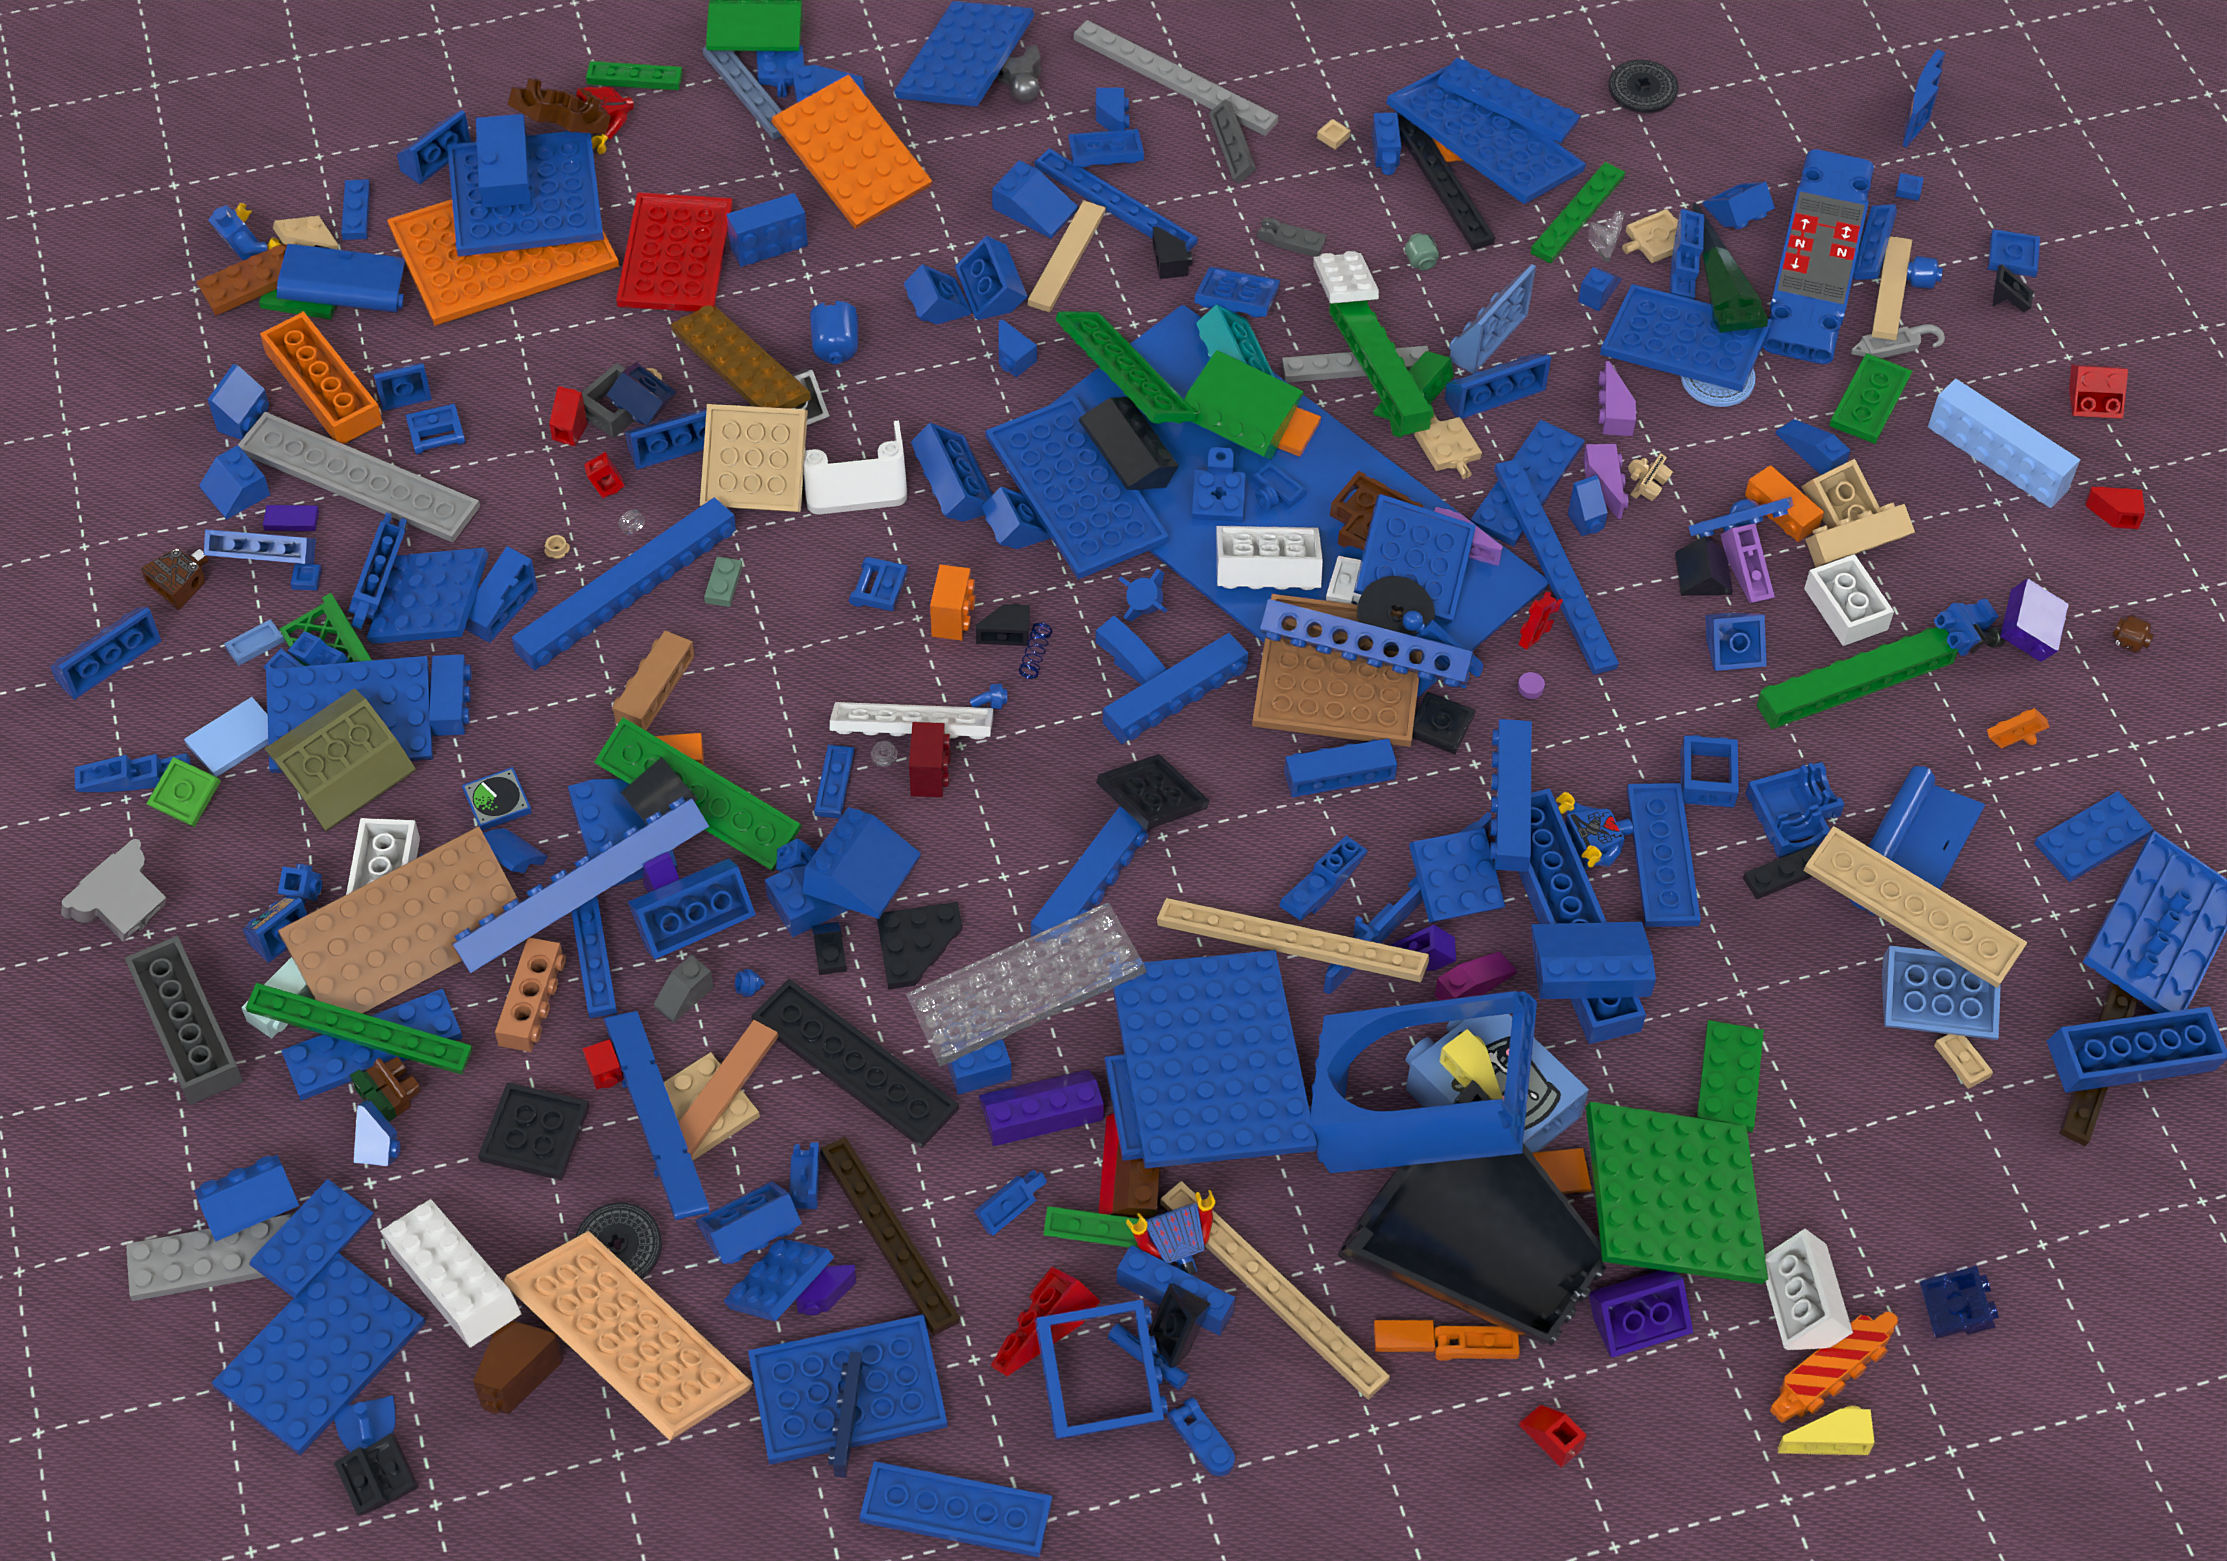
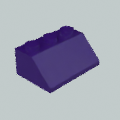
M1660 1270L1590 1291L1589 1293L1593 1319L1609 1356L1612 1358L1693 1333L1684 1280L1676 1272Z

